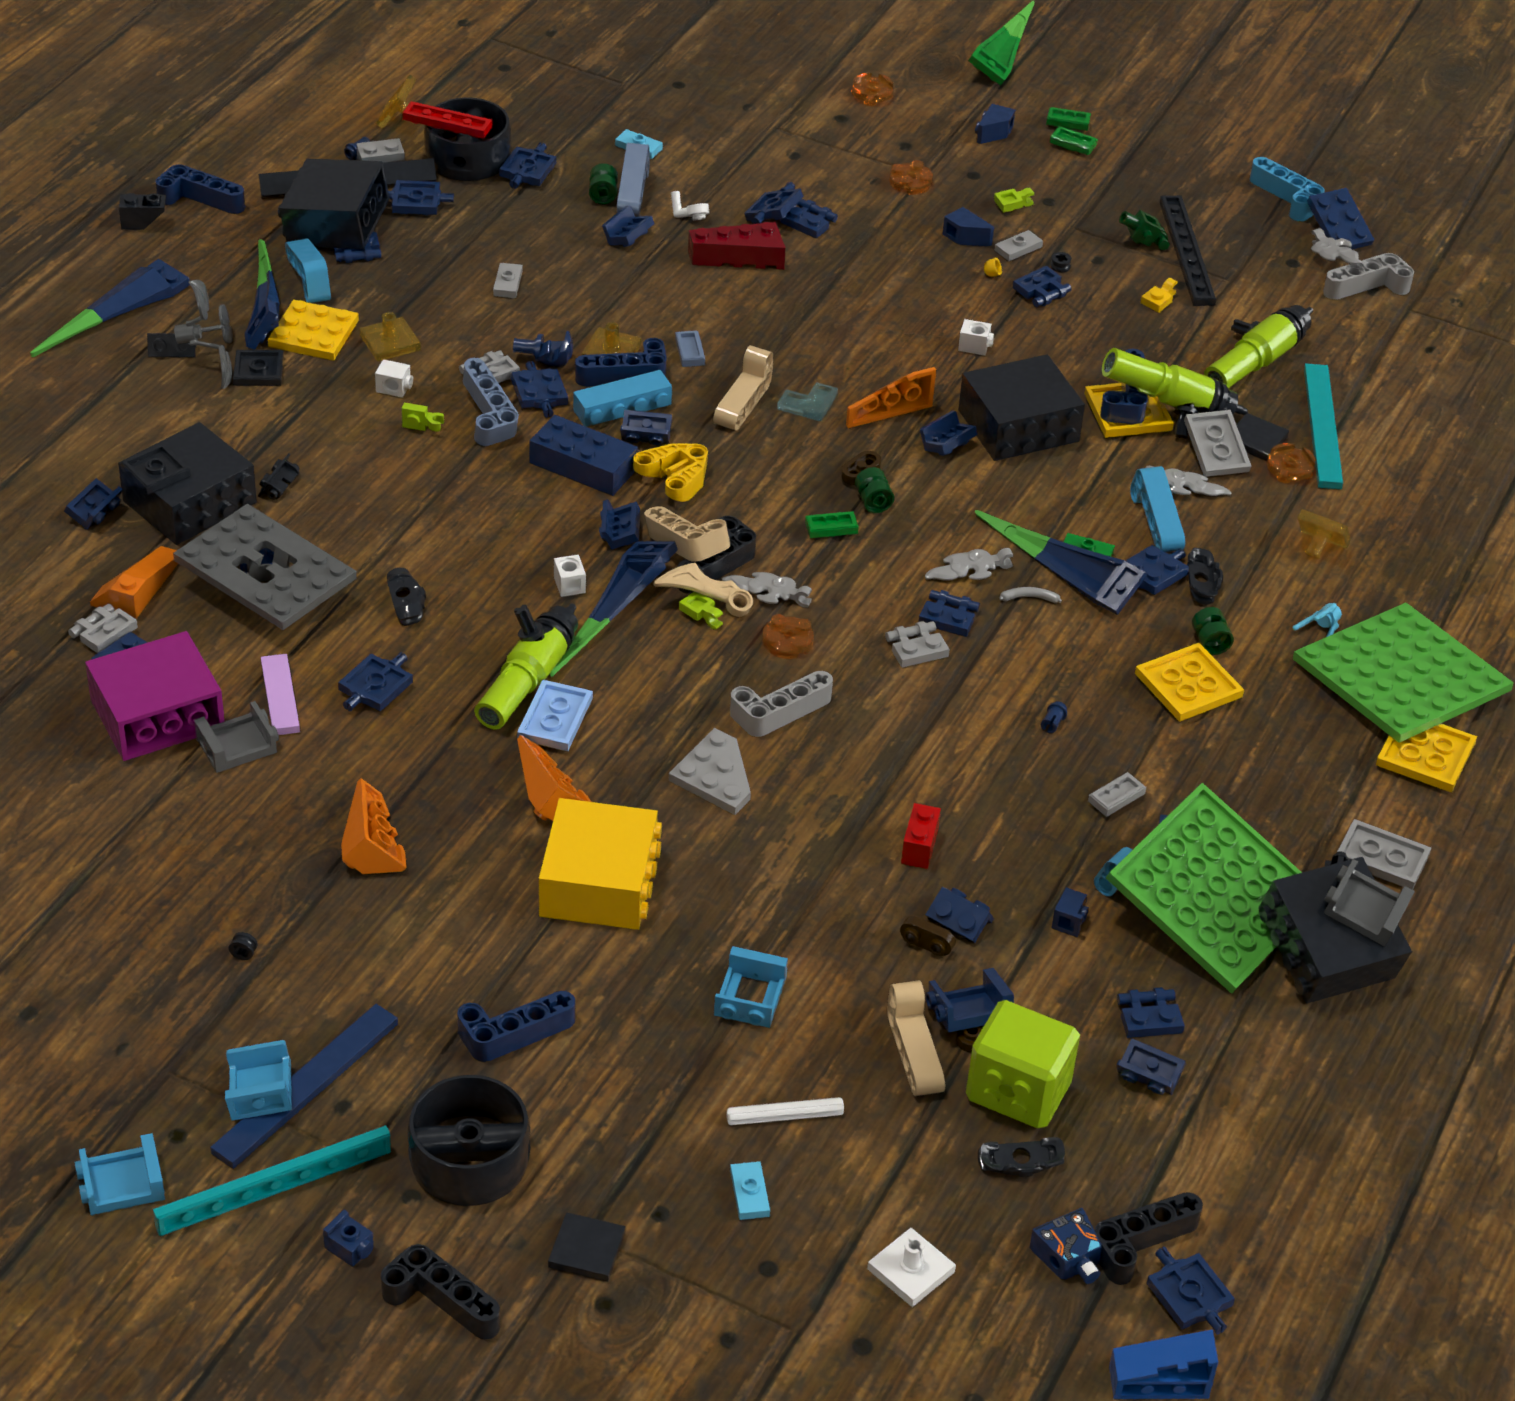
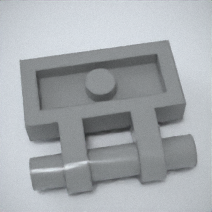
M501 350L487 352L483 357L479 358L485 362L498 383L511 379L512 372L520 371V367L508 355L504 356ZM464 364L459 365L461 374L464 373Z
M107 604L104 607L94 609L92 615L86 619L81 618L76 621L74 626L68 630V633L72 638L80 635V640L83 644L99 653L130 631L132 632L138 628L135 618L120 608L114 611L113 606Z
M921 621L915 623V626L906 628L899 626L895 627L893 631L885 633L887 642L897 641V643L892 644V652L902 668L949 657L950 649L941 634H929L936 631L934 621L928 623ZM918 636V638L908 639V637Z

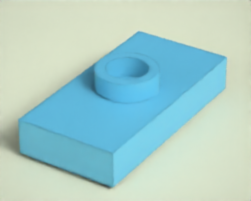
M627 129L615 139V146L625 150L627 143L649 145L650 159L663 149V142Z
M761 1161L731 1164L730 1173L739 1220L770 1217V1207Z

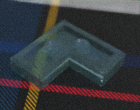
M816 382L809 395L785 390L778 401L777 409L822 421L838 395V388Z

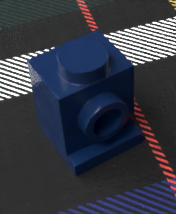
M1066 887L1054 910L1051 928L1078 938L1081 923L1085 922L1089 907L1085 906L1087 894Z
M343 1210L323 1229L324 1248L352 1267L361 1259L368 1257L374 1247L373 1232L349 1217V1212Z

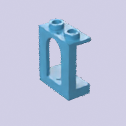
M732 946L729 955V968L720 994L716 993L714 1015L770 1028L786 980L788 958ZM742 976L769 982L763 1003L735 998Z

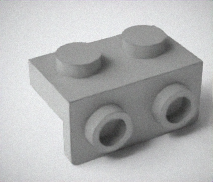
M399 138L356 143L357 160L382 161V163L405 160L404 150Z

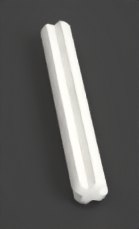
M838 1097L730 1107L727 1109V1121L729 1125L837 1116L844 1113V1103L842 1098Z

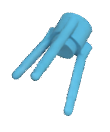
M1328 603L1321 610L1316 611L1313 615L1294 625L1293 630H1297L1315 620L1321 627H1329L1326 637L1333 635L1335 630L1339 628L1337 621L1341 618V610L1336 603Z

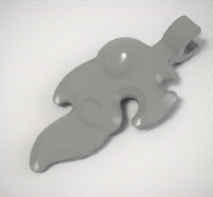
M1321 228L1311 231L1316 240L1312 241L1313 246L1311 248L1314 253H1318L1322 258L1330 261L1340 258L1350 264L1361 263L1358 253L1348 248L1352 246L1350 241L1343 238L1338 240L1331 237L1328 238Z
M1174 468L1165 470L1170 490L1173 493L1190 495L1191 491H1193L1194 493L1208 496L1231 495V491L1223 486L1204 482L1208 481V478L1201 474L1183 472Z
M1004 548L996 555H990L983 549L952 554L943 560L944 563H949L950 565L929 570L925 575V579L954 580L959 577H965L970 569L975 570V573L969 576L970 579H984L992 574L990 571H987L988 569L994 570L996 566H1000L1003 569L1013 567L1010 560L1013 554L1010 548Z
M754 572L752 576L755 578L740 575H730L722 578V581L732 580L740 589H744L752 594L768 591V594L757 595V599L765 603L777 604L778 599L782 598L783 600H795L801 607H808L812 601L811 598H807L812 589L808 586H802L797 589L795 581L789 577H779L768 572Z

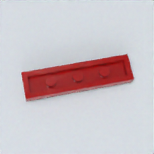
M412 101L402 112L403 120L414 124H423L454 133L467 134L475 138H485L492 128L491 119Z

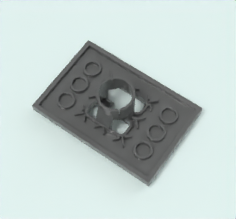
M246 504L173 553L175 562L282 630L357 579L356 570L249 504ZM268 548L274 552L272 564H261L264 555L259 553L260 550ZM242 563L247 564V574L238 569L237 566Z

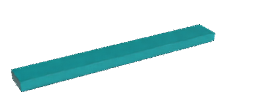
M1305 364L1304 376L1318 488L1342 489L1343 477L1328 365Z
M383 1126L153 1209L158 1235L168 1234L391 1152L390 1132L387 1126Z

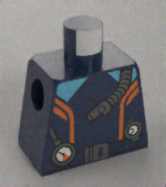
M1083 1208L1032 1230L1029 1248L1060 1279L1066 1280L1079 1274L1086 1284H1090L1099 1278L1100 1271L1096 1266L1100 1261L1102 1245Z

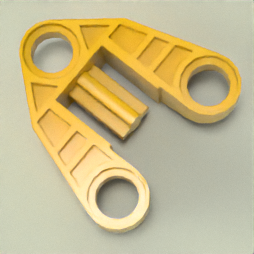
M672 443L640 451L633 457V469L638 474L646 477L662 478L667 475L665 494L673 500L685 502L690 500L703 487L708 450L701 444Z

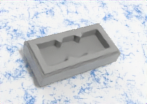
M1027 230L995 244V251L1006 260L1011 261L1041 248L1043 240L1030 230Z
M500 263L493 296L516 298L523 271L522 265Z
M1127 772L1091 793L1088 802L1107 817L1144 795L1146 787Z

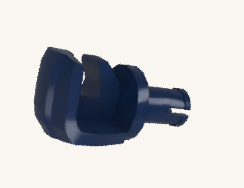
M566 331L564 341L548 340L544 342V334H538L535 340L514 338L513 353L533 354L535 361H539L544 365L563 367L572 357L573 341L569 331Z

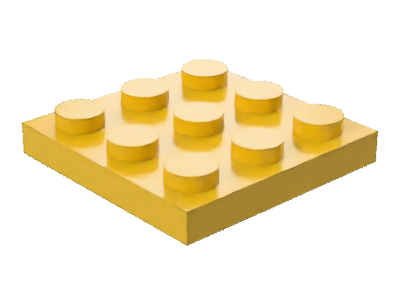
M293 300L279 321L278 327L273 330L268 338V347L334 361L358 323L359 315L348 310Z
M1121 383L1085 387L1084 394L1105 438L1173 430L1174 422L1164 403H1161L1158 397L1147 395L1146 413L1142 423L1106 422L1100 417L1103 394L1107 391H1122Z
M1200 643L1138 665L1135 670L1137 677L1179 722L1242 698L1244 694V689Z
M1444 724L1436 725L1400 743L1389 735L1377 758L1376 766L1452 793L1476 743L1477 736Z

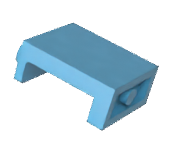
M284 1040L226 1051L230 1068L229 1090L225 1091V1100L232 1121L292 1110L291 1060Z
M153 1133L140 1136L142 1143L140 1148L87 1158L85 1148L79 1149L81 1161L75 1162L78 1180L84 1179L85 1185L79 1186L82 1204H89L91 1215L165 1200Z

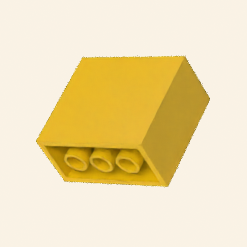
M559 798L539 876V917L639 930L641 918H647L648 902H645V900L651 898L653 882H650V879L655 878L657 862L654 859L659 858L661 852V842L657 841V839H660L662 823L657 822L658 811Z

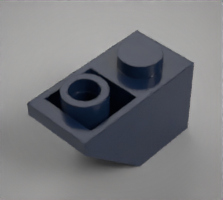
M991 104L989 109L983 112L981 122L978 121L976 124L975 134H978L977 143L982 144L1007 138L1014 127L1016 109Z
M962 207L944 216L943 235L956 244L988 247L992 245L994 226L966 208Z

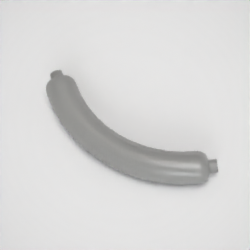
M1036 587L1009 589L1002 592L999 600L1005 602L1019 597L1041 598L1054 604L1062 602L1059 594Z

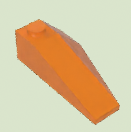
M935 367L912 372L900 377L850 405L847 408V428L932 407L936 378Z
M160 546L104 584L90 601V606L98 608L111 604L114 611L120 608L137 619L178 565L174 561L173 553L177 550Z
M522 735L517 738L528 798L535 807L533 811L538 817L545 821L548 818L553 821L559 798L592 802L582 790L579 789L577 791L571 785L573 780L556 767L558 764L538 744Z
M362 778L357 781L341 843L342 860L349 868H355L362 874L402 872L406 869L405 851L403 846L397 845L394 839L398 833L396 828L392 827L387 821L390 813L382 793Z

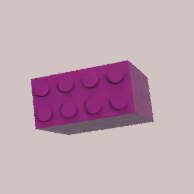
M187 631L85 662L91 702L123 761L195 739V719L205 717L210 726L225 722L222 691Z

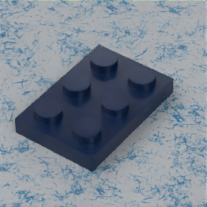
M1347 188L1309 196L1307 203L1326 237H1331L1335 240L1346 239L1352 243V246L1348 247L1351 249L1372 245L1374 238Z

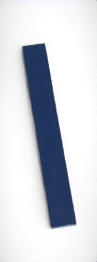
M375 1004L291 1077L292 1110L242 1119L210 1147L211 1154L234 1169L398 1025V1018L378 1004Z

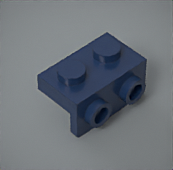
M625 206L604 223L602 228L609 245L627 247L634 244L635 239L639 236L648 232L647 229L655 223L652 216L635 217L631 206Z
M624 410L623 424L620 428L621 440L629 443L649 442L656 446L669 444L672 414Z
M950 411L920 429L925 451L939 453V455L950 454L953 451L952 449L969 443L971 438L978 435L976 426L959 423L956 411Z
M96 478L66 506L64 512L88 530L94 523L99 525L106 517V512L109 509L114 511L122 501L119 497L123 489L119 486L112 491Z
M608 499L604 500L603 509L600 512L602 526L599 528L602 540L607 541L611 549L639 541L640 507L637 502L614 509Z
M942 886L925 914L926 917L975 944L987 922L992 924L994 920L989 912L990 907L978 900L975 903L965 899L967 897L966 894L954 887L950 891Z
M1131 1038L1122 1060H1118L1116 1066L1118 1073H1121L1120 1077L1131 1083L1139 1081L1147 1084L1149 1090L1163 1095L1164 1092L1172 1095L1184 1070L1186 1061Z

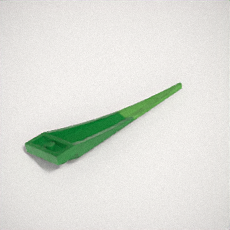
M1031 1L1001 29L981 43L968 59L976 69L982 71L1000 86L1012 70L1015 55L1034 6V1Z

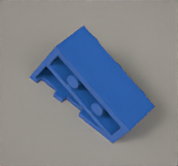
M1213 1329L1113 1348L1109 1365L1113 1398L1209 1399L1218 1365Z

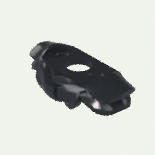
M1194 547L1188 554L1187 566H1189L1190 592L1198 603L1211 604L1221 588L1224 578L1223 572L1219 568V562H1214L1213 554L1210 551ZM1194 575H1201L1207 579V582H1200L1196 580Z
M398 567L392 569L387 574V583L400 624L404 626L418 623L423 618L426 591L406 568ZM406 589L410 591V594L406 597L396 596L400 590Z
M1057 1137L1042 1138L1040 1141L1005 1144L986 1142L978 1150V1163L981 1169L1019 1175L1020 1177H1030L1035 1173L1064 1164L1065 1157L1063 1141ZM1016 1150H1024L1029 1154L1030 1160L1027 1163L1020 1164L1014 1160L1013 1153Z

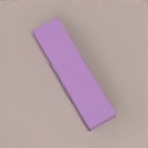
M287 654L261 657L271 725L276 727L278 735L299 733L300 726Z

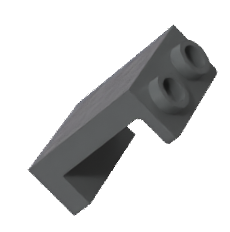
M255 701L250 702L249 714L213 726L208 724L205 717L194 720L196 739L216 773L277 753L276 741H279L277 729L274 725L270 726L266 711L260 709Z
M1353 859L1349 867L1342 866L1335 878L1336 881L1340 882L1338 887L1331 886L1324 899L1328 903L1324 914L1385 946L1394 933L1415 891L1407 886H1404L1400 894L1356 871L1355 867L1358 861Z

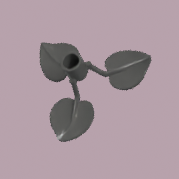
M191 280L188 283L195 293L200 316L186 321V324L175 325V338L178 344L190 342V346L199 345L219 350L222 369L220 389H225L232 382L233 378L229 353L223 345L198 341V339L202 338V332L222 329L224 342L226 344L232 343L233 333L229 313L226 306L222 304L219 306L221 325L201 328L199 324L196 325L195 323L208 319L209 299L205 284L201 280Z

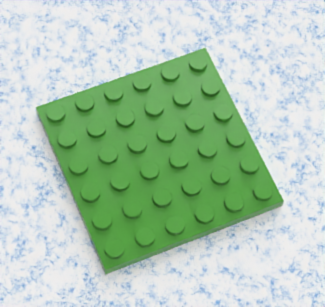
M1407 603L1294 651L1293 655L1294 661L1399 743L1512 691L1514 683Z
M1201 783L1105 878L1232 994L1276 948L1271 940V933L1266 923L1259 916L1258 909L1273 880L1302 872L1206 785Z

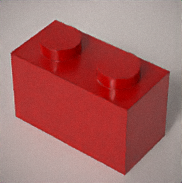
M914 803L903 841L901 864L928 869L938 833L941 808Z

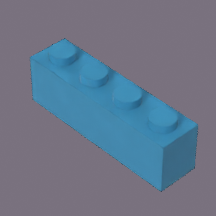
M657 370L574 391L573 411L585 427L624 417V410L649 411L671 405L672 385L662 371Z

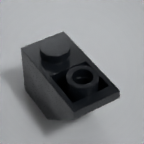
M154 193L149 195L121 194L119 202L121 230H144L165 211L166 195Z

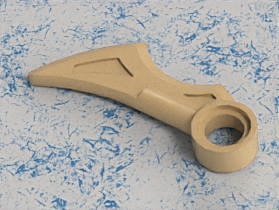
M696 563L677 567L665 573L654 582L655 587L687 589L726 603L728 612L737 617L748 614L753 605L752 595L748 591L740 589L732 580L717 581L707 577L700 571ZM733 599H743L746 606L743 608L735 606Z

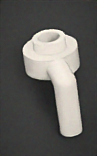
M671 192L673 215L675 218L689 216L693 220H702L706 218L705 215L709 214V205L704 203L689 205L687 208L681 209L680 192Z

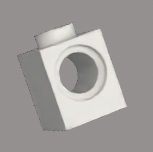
M964 319L960 332L958 351L985 356L987 348L992 347L994 334L990 333L991 324Z
M383 359L375 372L376 392L403 398L407 389L412 387L413 376L410 375V365Z
M579 555L554 558V579L560 596L586 593V573Z

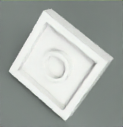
M910 1228L868 1262L867 1269L913 1307L955 1273L956 1265L915 1230Z

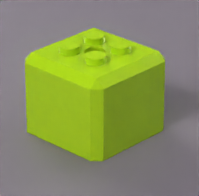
M1003 1000L998 1002L972 1047L966 1088L969 1100L1035 1128L1048 1126L1072 1082L1080 1034L1070 1025L1010 1001Z

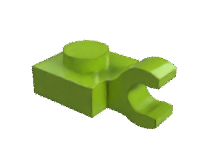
M1025 188L1019 192H1016L1015 189L994 193V201L1003 213L1023 208V205L1026 207L1033 205L1034 202L1029 196H1033L1034 192L1031 188Z
M410 403L403 404L402 427L426 431L428 426L432 431L439 432L441 430V424H444V414L430 413L427 406Z
M693 592L679 602L680 611L697 621L704 618L712 629L716 630L723 625V622L717 619L723 615V612L715 608V601L706 595Z

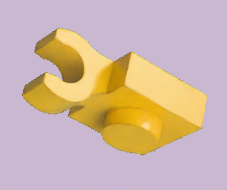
M1168 278L1161 289L1154 286L1141 296V304L1159 313L1172 303L1173 295L1176 293V290L1172 288L1177 284V281Z

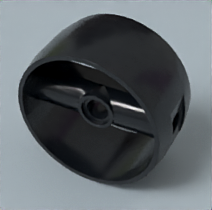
M470 97L450 99L434 106L492 120V128L485 136V138H488L485 141H482V138H475L471 135L454 133L449 130L425 125L424 144L426 158H434L435 172L444 177L461 181L487 179L500 173L501 166L511 154V126L506 111L491 101ZM457 136L455 142L447 140L448 138Z
M460 1075L447 1078L432 1085L423 1092L412 1108L407 1132L409 1160L416 1180L433 1197L454 1205H482L507 1195L522 1180L530 1157V1121L522 1099L505 1083L480 1075ZM460 1116H483L501 1122L498 1124H482L476 1119L468 1118L459 1121L456 1125L436 1126L446 1120ZM489 1161V1162L482 1163V1164H477V1165H457V1164L448 1163V1162Z

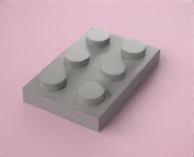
M1231 410L1187 414L1185 416L1184 422L1205 477L1250 471L1251 463Z
M1354 819L1337 852L1342 851L1346 853L1349 860L1363 856L1372 875L1403 887L1407 886L1413 890L1430 855L1431 847Z

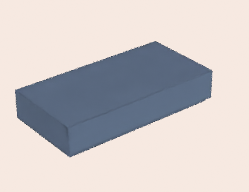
M698 331L675 332V341L682 367L705 365V356Z

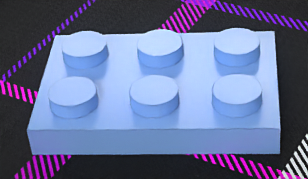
M542 680L518 729L517 738L522 735L538 745L569 751L593 699V691Z

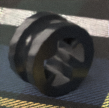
M1065 252L1054 253L1051 259V269L1059 273L1068 272L1071 266V256Z
M238 932L234 935L228 947L229 952L240 960H249L252 958L258 942L252 935Z

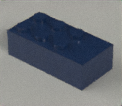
M554 415L529 440V463L612 496L635 472L633 469V457L638 453L637 446Z

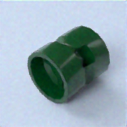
M601 163L595 165L590 171L589 196L598 204L611 203L617 196L618 173L612 165Z
M871 467L862 470L857 475L855 485L866 510L872 513H881L888 510L894 503L895 496L883 470Z
M1207 607L1194 615L1191 623L1200 644L1211 655H1219L1230 649L1233 645L1234 637L1219 608Z

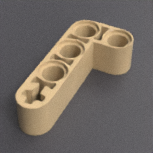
M751 345L747 348L743 359V372L718 404L713 417L714 424L733 430L740 428L770 385L773 352Z
M652 507L644 512L649 537L655 541H675L678 548L676 553L689 561H702L730 547L727 525L722 519L711 520L696 526L664 507Z
M920 980L891 984L888 999L889 1023L914 1096L940 1093L945 1090L943 1070L923 1014L925 996Z

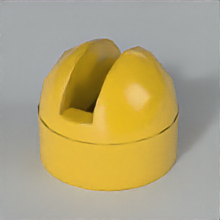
M998 258L985 262L984 273L987 276L995 277L1002 274V267Z

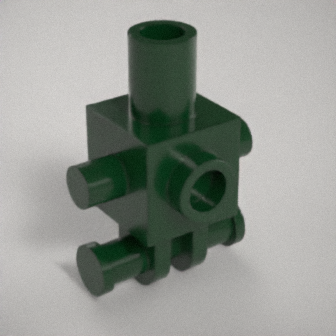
M1139 210L1136 215L1127 211L1120 215L1119 223L1127 226L1131 234L1130 238L1137 244L1143 243L1147 246H1150L1153 242L1158 245L1160 250L1169 248L1168 236L1157 218L1142 210Z

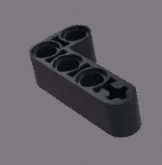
M723 516L719 519L726 522L730 547L702 561L693 562L685 559L679 563L678 567L696 563L704 575L717 580L755 557L756 533L737 518ZM678 588V589H679L681 592H683V593H693V592H694V591H691V590Z
M1181 1193L1099 1222L1095 1227L1096 1236L1102 1245L1099 1265L1107 1278L1119 1285L1129 1283L1134 1275L1137 1251L1195 1231L1199 1225L1203 1208L1201 1198L1194 1193Z
M422 1244L411 1245L381 1271V1291L386 1303L400 1305L419 1291L476 1337L487 1340L499 1333L500 1307L498 1302L427 1246Z

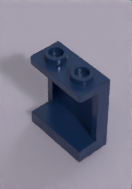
M994 968L983 970V985L943 992L936 981L933 980L929 981V992L925 994L928 1008L935 1012L937 1021L939 1023L942 1022L948 1032L983 1026L998 1002L1007 1000L1014 1003L1013 992Z

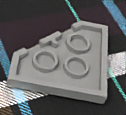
M716 728L669 772L670 782L734 815L750 800L751 791L737 739Z

